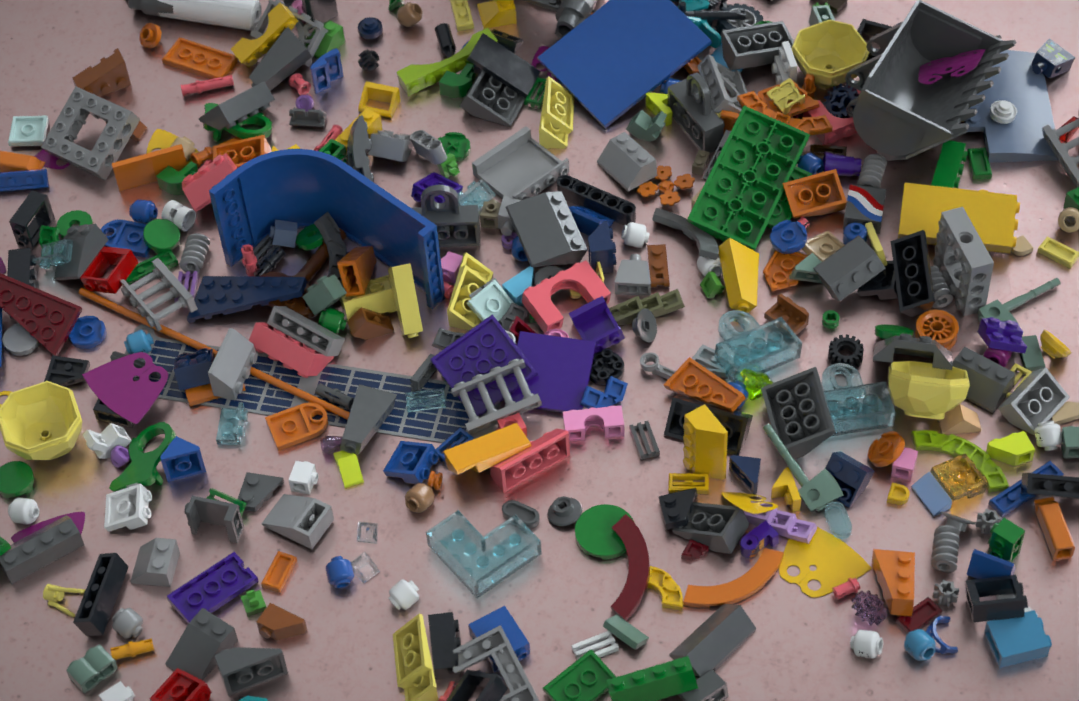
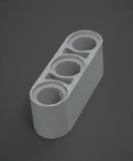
M424 130L415 131L410 135L417 154L433 164H441L446 161L447 155L440 140Z

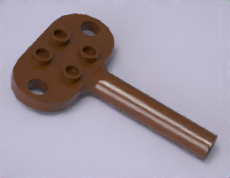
M339 228V234L342 238V241H344L347 238V235L342 229ZM325 241L296 275L288 276L280 272H268L260 277H305L307 285L303 293L304 296L308 293L307 289L310 287L308 283L329 259ZM303 296L281 302L274 300L270 301L269 305H267L272 308L274 306H286L308 319L315 316L311 309L307 308L308 305Z

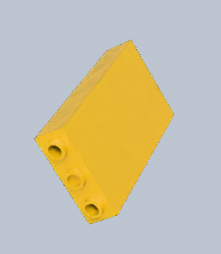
M904 183L898 239L924 230L927 244L937 245L938 222L941 218V212L963 207L987 251L1010 254L1012 247H1016L1017 237L1013 235L1014 230L1018 228V219H1015V215L1019 213L1020 209L1017 195Z

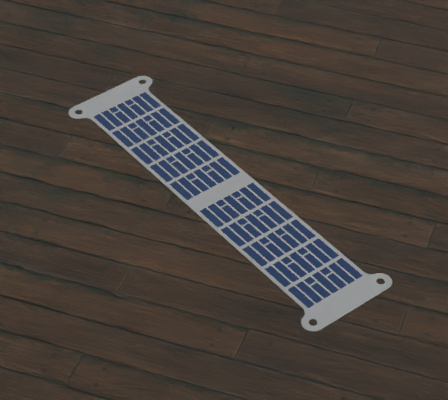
M146 325L137 326L134 332L146 329L153 338L152 350L147 353L152 357L153 364L163 367L168 372L167 382L157 398L188 403L185 390H179L174 373V363L178 355L183 353L193 354L196 353L197 349L178 340L157 337L154 329ZM206 345V346H208V347H211V348H213V349L219 351V348H220V347H218V346ZM257 353V361L252 365L253 368L326 402H329V400L315 394L319 383L332 389L337 388L341 393L354 399L359 384L397 394L394 409L377 430L378 433L441 443L447 440L460 427L469 433L465 424L469 423L470 419L465 407L457 396H453L451 387L445 381L429 379L421 391L416 394L411 392L413 387H411L412 382H410L412 376L328 364L317 376L305 378L298 375V371L295 369L284 367L282 362L274 361L268 358V354ZM149 375L151 382H157L161 378V376L156 378ZM250 375L244 381L246 390L238 394L236 400L221 397L201 403L200 405L273 415L310 402ZM501 402L494 406V408L499 410ZM337 403L333 404V405H335V406H337V407H339V408H341V409H344V410H346V411H348V412L351 411V408H350V409H347L346 407L341 406V405H339V404H337ZM325 410L328 417V425L346 427L347 419ZM316 415L313 419L320 420L323 416ZM494 426L471 436L476 439L493 432Z

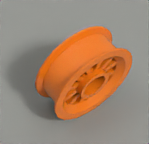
M929 310L921 314L917 319L915 338H920V336L931 337L932 340H936L949 350L957 341L959 325L956 318L950 313L943 310Z

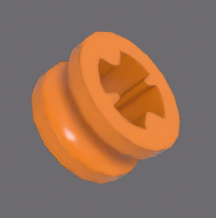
M431 471L428 478V486L439 490L443 474L440 472L436 474L435 471Z

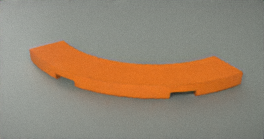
M754 91L737 96V100L742 108L747 106L810 135L825 134L833 130L826 115L803 117L802 119L791 118L790 115L778 111L774 112L769 109L768 105Z
M763 548L762 554L755 565L744 575L731 582L715 586L688 584L683 605L710 608V606L734 604L752 596L762 589L771 577L775 575L782 562L784 552Z

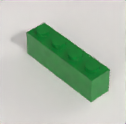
M952 140L943 143L931 186L959 187L961 178L958 175L963 174L964 164L962 162H966L968 151H965L966 143Z
M689 656L606 680L612 701H657L698 689Z

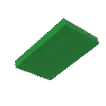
M590 649L543 687V691L552 701H596L608 691L606 680L616 676Z

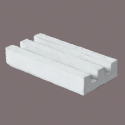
M610 631L572 645V650L577 660L590 649L599 658L619 651V647L615 643V639ZM610 644H611V646H609V647H607V648H604V649H602V650H599V648H602V647H604V646H607V645H610Z

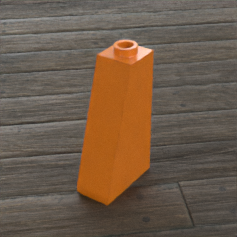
M372 245L353 248L337 263L343 287L347 292L346 297L365 294L377 262Z

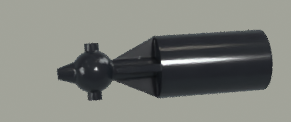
M447 23L439 24L435 27V33L442 54L450 58L455 54L456 50L451 29Z

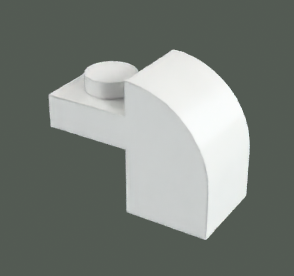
M112 423L101 434L88 429L83 434L88 448L95 451L100 459L110 458L111 451L117 445L126 447L132 441L124 427Z

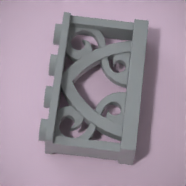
M269 0V4L260 21L250 35L256 39L261 37L269 23L268 13L278 3L283 5L285 3L280 0ZM289 6L288 9L299 21L296 24L298 39L305 47L306 43L309 44L307 49L313 58L328 30L323 27L325 24L316 19L313 22L310 20L312 17L303 12L299 15L297 9ZM314 28L316 32L313 38L307 40L306 36L309 37L313 34L308 32L309 29ZM310 58L304 64L310 67L311 63L313 62L312 58Z
M708 54L697 67L710 90L713 111L718 114L722 110L740 114L742 106L738 102L737 96L747 93L740 72L737 70L735 72L730 71V69L715 62L714 57ZM725 87L729 90V93H730V95H731V98H730V96L728 95V93H727Z

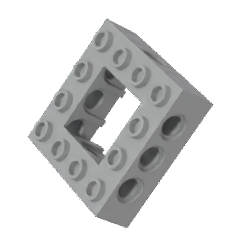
M75 87L41 148L50 155L106 181L113 169L111 163L118 160L140 119L128 109L79 87ZM89 114L96 119L100 118L107 122L92 151L73 143L78 138L77 135L83 124H86Z
M959 207L941 212L933 264L939 267L948 285V289L955 299L957 309L961 310L965 317L976 314L979 308L986 305L994 262L965 209Z

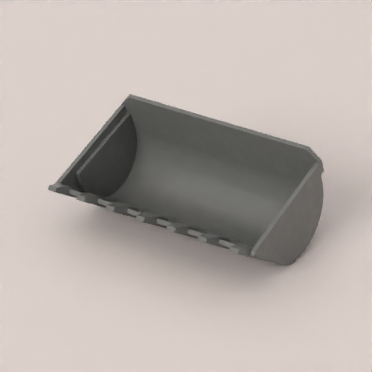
M917 0L902 23L870 38L866 47L872 56L875 57L853 67L845 77L847 84L861 92L859 97L849 102L846 111L853 118L855 129L861 139L873 149L890 156L907 155L958 135L969 128L968 123L960 124V122L976 116L978 112L976 109L968 108L983 102L986 98L984 94H976L991 88L994 84L992 80H984L999 74L1002 70L1000 67L992 66L1007 60L1009 57L1008 53L1001 52L1014 47L1017 42L1016 40L1004 41L923 0ZM872 43H877L880 49H874ZM985 50L978 65L963 76L953 77L951 76L953 72L943 75L935 73L932 75H940L942 78L932 84H924L918 81L920 66L945 57H954L968 51ZM852 74L857 75L860 80H859V81L853 80L852 77H851V75H852Z

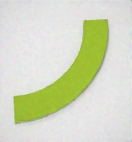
M912 431L911 436L916 451H937L962 460L979 474L987 487L988 493L1004 491L1009 488L1001 468L991 460L989 454L972 442L953 434L937 433L938 431Z

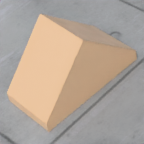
M961 404L953 410L946 412L944 419H938L941 434H963L981 432L982 430L978 414Z

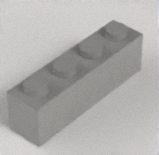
M274 306L267 322L272 327L325 356H338L345 338L286 306Z

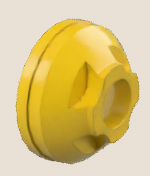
M1044 329L1040 335L1041 348L1048 355L1055 359L1066 358L1072 353L1064 343Z

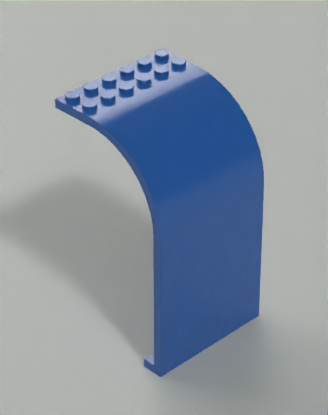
M286 149L270 152L244 163L209 190L225 261L230 267L243 258L241 252L243 245L249 244L254 249L267 234L269 235L270 227H274L275 220L296 222L297 229H301L314 224L321 216L329 212L337 226L346 233L347 238L360 247L372 245L375 257L390 268L410 263L414 285L425 292L428 307L434 309L445 299L437 225L334 156L309 149Z

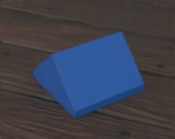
M569 206L579 231L588 236L603 221L608 222L609 228L614 222L613 219L584 206Z
M177 436L160 456L167 482L206 472L200 447Z
M974 549L966 575L977 579L1013 575L1016 568L1012 562Z

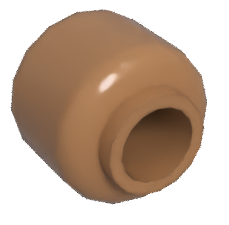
M406 3L397 11L398 22L406 27L414 26L422 19L421 7L417 3Z
M417 483L405 495L407 508L417 513L424 512L435 500L432 488L423 483Z

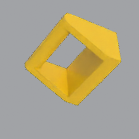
M366 81L358 112H363L368 108L383 117L392 118L401 100L399 88ZM371 99L390 103L388 111L369 107L366 104Z

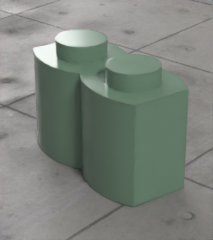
M101 645L90 648L83 658L72 661L66 671L72 682L83 693H86L98 685L101 680L114 673L118 667L112 656Z

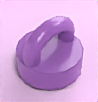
M304 94L296 99L295 105L297 109H305L308 112V109L313 108L314 101L311 96Z
M117 445L111 451V462L117 468L125 465L131 459L129 451L123 446Z

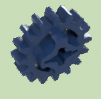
M841 83L839 88L833 86L834 90L827 91L829 96H824L826 102L822 104L833 116L850 118L846 111L847 105L851 100L859 97L860 94L848 84L844 86Z

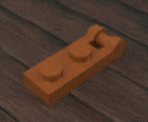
M666 244L647 245L651 288L661 285L670 287Z

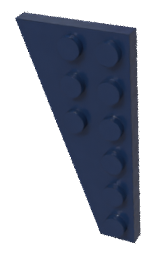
M203 276L194 299L198 309L192 313L189 312L187 321L190 324L196 322V319L205 318L207 320L211 319L212 315L220 313L227 315L252 309L253 305L261 304V306H265L274 300L281 302L302 297L307 280L305 277Z

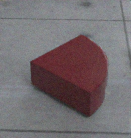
M690 539L681 554V558L685 560L699 559L709 551V547Z

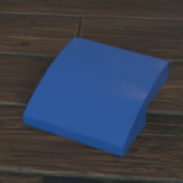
M337 48L321 56L310 67L314 92L316 94L331 88L332 81L344 77L341 56Z

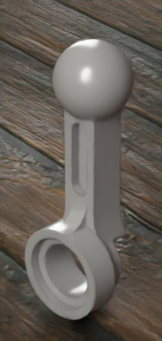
M645 353L640 358L642 369L652 372L654 375L669 379L676 372L662 366L658 355L655 353ZM647 362H654L653 365H646Z

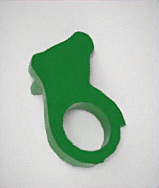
M207 103V104H205V105H204L205 114H206L207 112H209L211 109H213L214 107H216L218 104H216V103ZM258 113L252 117L247 115L248 119L241 123L236 121V125L228 130L226 127L218 130L203 123L205 130L213 131V141L216 142L220 140L224 130L241 139L261 135L268 138L271 135L273 126L269 118L265 117L263 113ZM246 124H255L263 128L258 130H248L240 126Z
M158 422L147 427L136 438L132 439L128 449L132 462L119 477L111 482L109 487L111 491L116 492L140 483L144 487L151 486L153 483L162 485L164 481L157 472V465L161 461L160 456L176 437L174 430L169 424ZM160 434H165V438L159 447L151 452L143 453V449L149 440Z

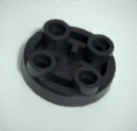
M609 348L595 353L590 380L602 386H606L610 376L620 380L625 371L622 358L613 353Z

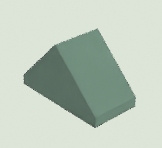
M811 253L794 267L789 275V279L822 283L813 269L822 261Z

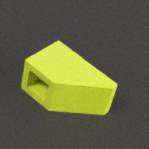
M1025 431L1011 433L1000 439H993L988 442L986 453L992 459L1014 467L1033 461L1035 448Z

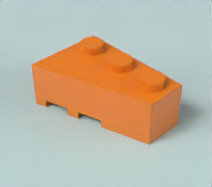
M873 549L871 566L875 570L878 584L881 585L883 590V597L890 614L912 617L915 552Z

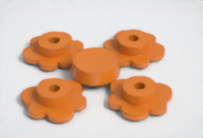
M660 165L657 167L658 176L654 177V179H660L662 182L658 186L652 182L639 185L637 192L642 197L655 195V191L659 189L660 193H662L660 195L661 204L673 206L681 200L678 192H673L674 185L680 189H689L693 187L695 179L690 174H684L683 176H677V180L673 183L667 180L668 177L672 176L671 167Z

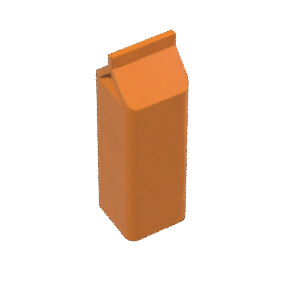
M0 151V173L43 169L45 164L44 161L39 160L35 156Z
M1054 497L1034 500L1036 516L1053 560L1072 557L1075 545L1059 503L1054 500Z

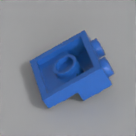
M400 441L383 472L386 476L402 478L405 483H422L424 479L429 478L432 465L438 462V452L432 444Z

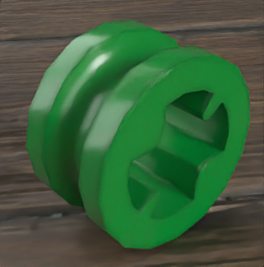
M833 310L824 312L822 325L827 329L837 328L840 319L839 314Z

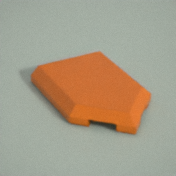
M775 250L763 269V274L771 291L796 286L800 280L789 279V275L794 267L804 260L807 255L799 252L783 254Z

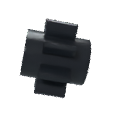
M367 49L359 54L360 59L358 63L363 70L371 71L379 66L377 62L380 59L374 50L369 51Z

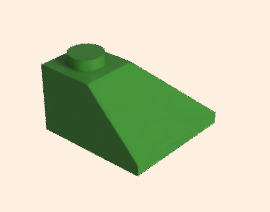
M330 20L323 23L325 24L323 27L328 32L325 33L313 57L319 59L327 52L335 48L338 49L345 42L343 26ZM312 31L311 33L313 34L306 37V39H312L316 31Z

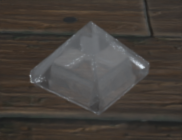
M358 521L357 542L377 544L378 523Z

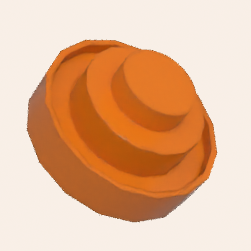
M147 23L143 26L139 35V40L143 47L151 49L158 45L161 40V29L158 25Z

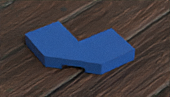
M610 376L604 393L586 386L579 405L588 409L616 405L623 401L628 383Z

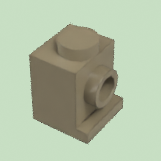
M497 200L484 201L480 213L481 227L499 229L498 213L501 203Z

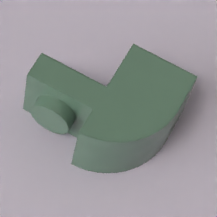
M641 110L632 117L626 130L638 139L655 141L665 126L664 120L667 114L661 111L652 118Z

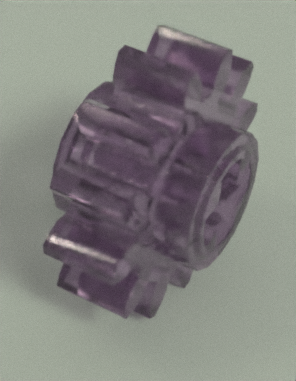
M861 590L852 599L854 604L851 607L857 611L855 615L859 616L862 622L867 621L870 626L873 623L878 626L888 616L886 613L888 608L883 606L884 600H880L877 594L872 595L869 590L866 593Z

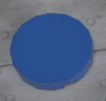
M791 220L779 222L773 227L770 235L772 247L783 254L798 252L807 242L805 226L798 221L791 222Z
M95 316L78 318L69 334L70 342L80 349H90L98 346L106 337L105 324Z

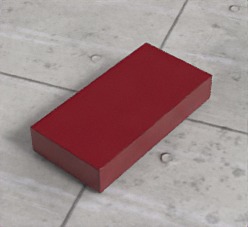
M927 597L913 607L912 617L900 616L897 618L896 623L908 634L911 631L927 626L942 615V610Z

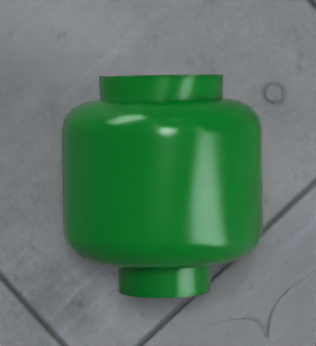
M327 308L326 311L322 310L318 324L338 334L340 330L344 331L347 320L344 319L345 315L343 312Z

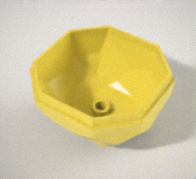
M830 19L800 30L791 48L796 63L805 76L808 73L810 75L813 74L815 76V85L822 89H829L845 83V77L849 70L866 62L869 55L866 47L867 43L852 24ZM852 74V79H855L857 75Z
M910 360L892 362L891 366L888 367V392L895 406L903 409L904 414L908 416L944 419L945 412L953 410L966 399L970 387L967 371L952 367V370L932 368V363Z
M49 381L11 392L0 407V430L5 446L8 450L26 460H52L69 453L73 449L82 430L83 421L73 391Z

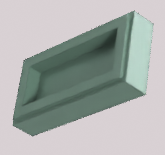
M1022 336V340L1027 346L1025 354L1020 353L1024 368L1030 371L1045 368L1037 336Z
M617 614L605 620L603 624L605 629L634 650L646 644L649 639L648 636Z

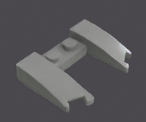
M501 625L453 650V653H458V666H453L455 674L491 656L493 657L510 690V693L502 696L500 701H539Z

